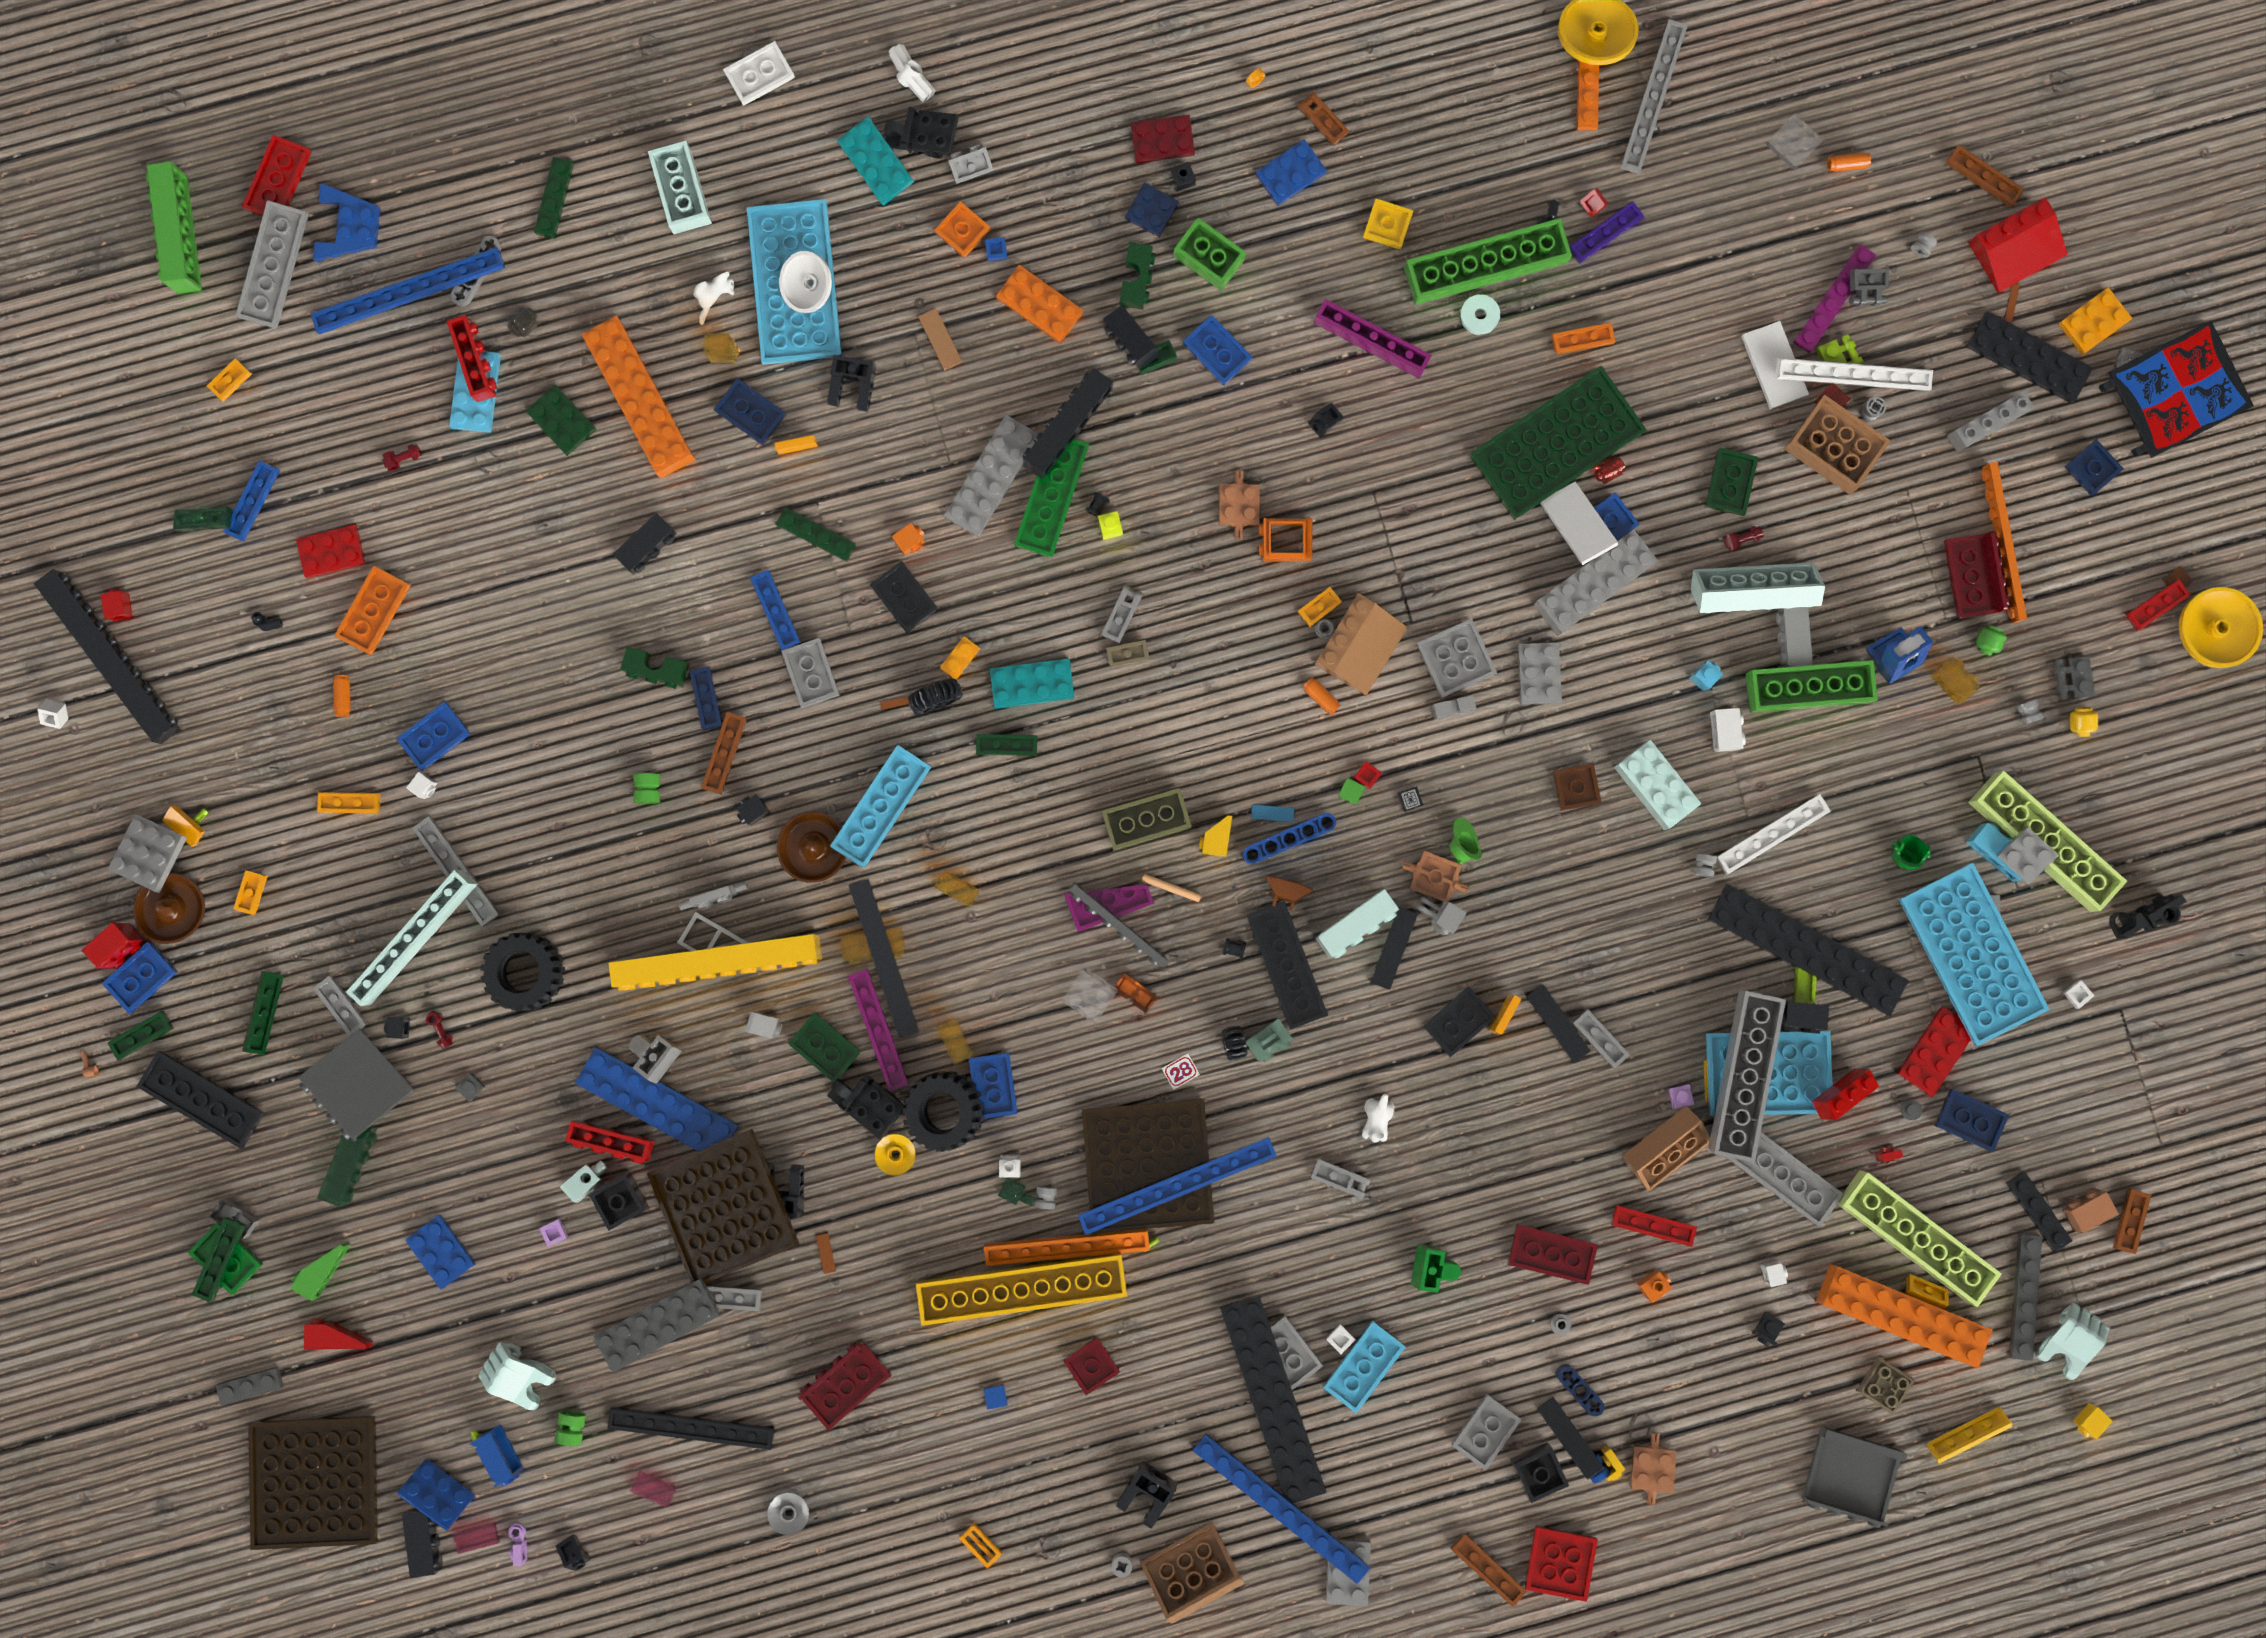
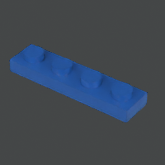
M258 462L223 533L242 542L245 541L280 470L264 462Z
M766 570L750 577L781 650L802 644L770 571Z

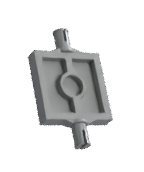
M746 881L735 885L732 884L731 886L719 888L679 902V907L681 911L690 907H698V909L705 910L714 907L713 903L715 902L723 904L733 901V897L738 895L737 892L748 889Z

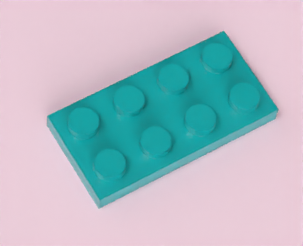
M868 116L837 140L883 206L915 182Z
M1070 658L990 668L995 709L1075 699Z

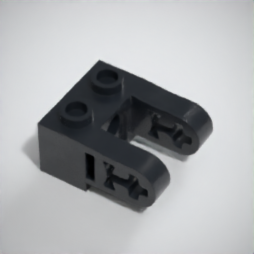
M834 355L828 405L839 407L844 379L860 381L857 410L868 412L877 364L872 361Z
M767 1163L774 1180V1163ZM800 1164L791 1165L789 1191H778L789 1218H798L804 1213L805 1169L804 1165Z
M1142 1461L1120 1496L1116 1507L1125 1512L1137 1492L1140 1493L1142 1491L1155 1501L1145 1515L1142 1524L1151 1529L1175 1494L1178 1482Z

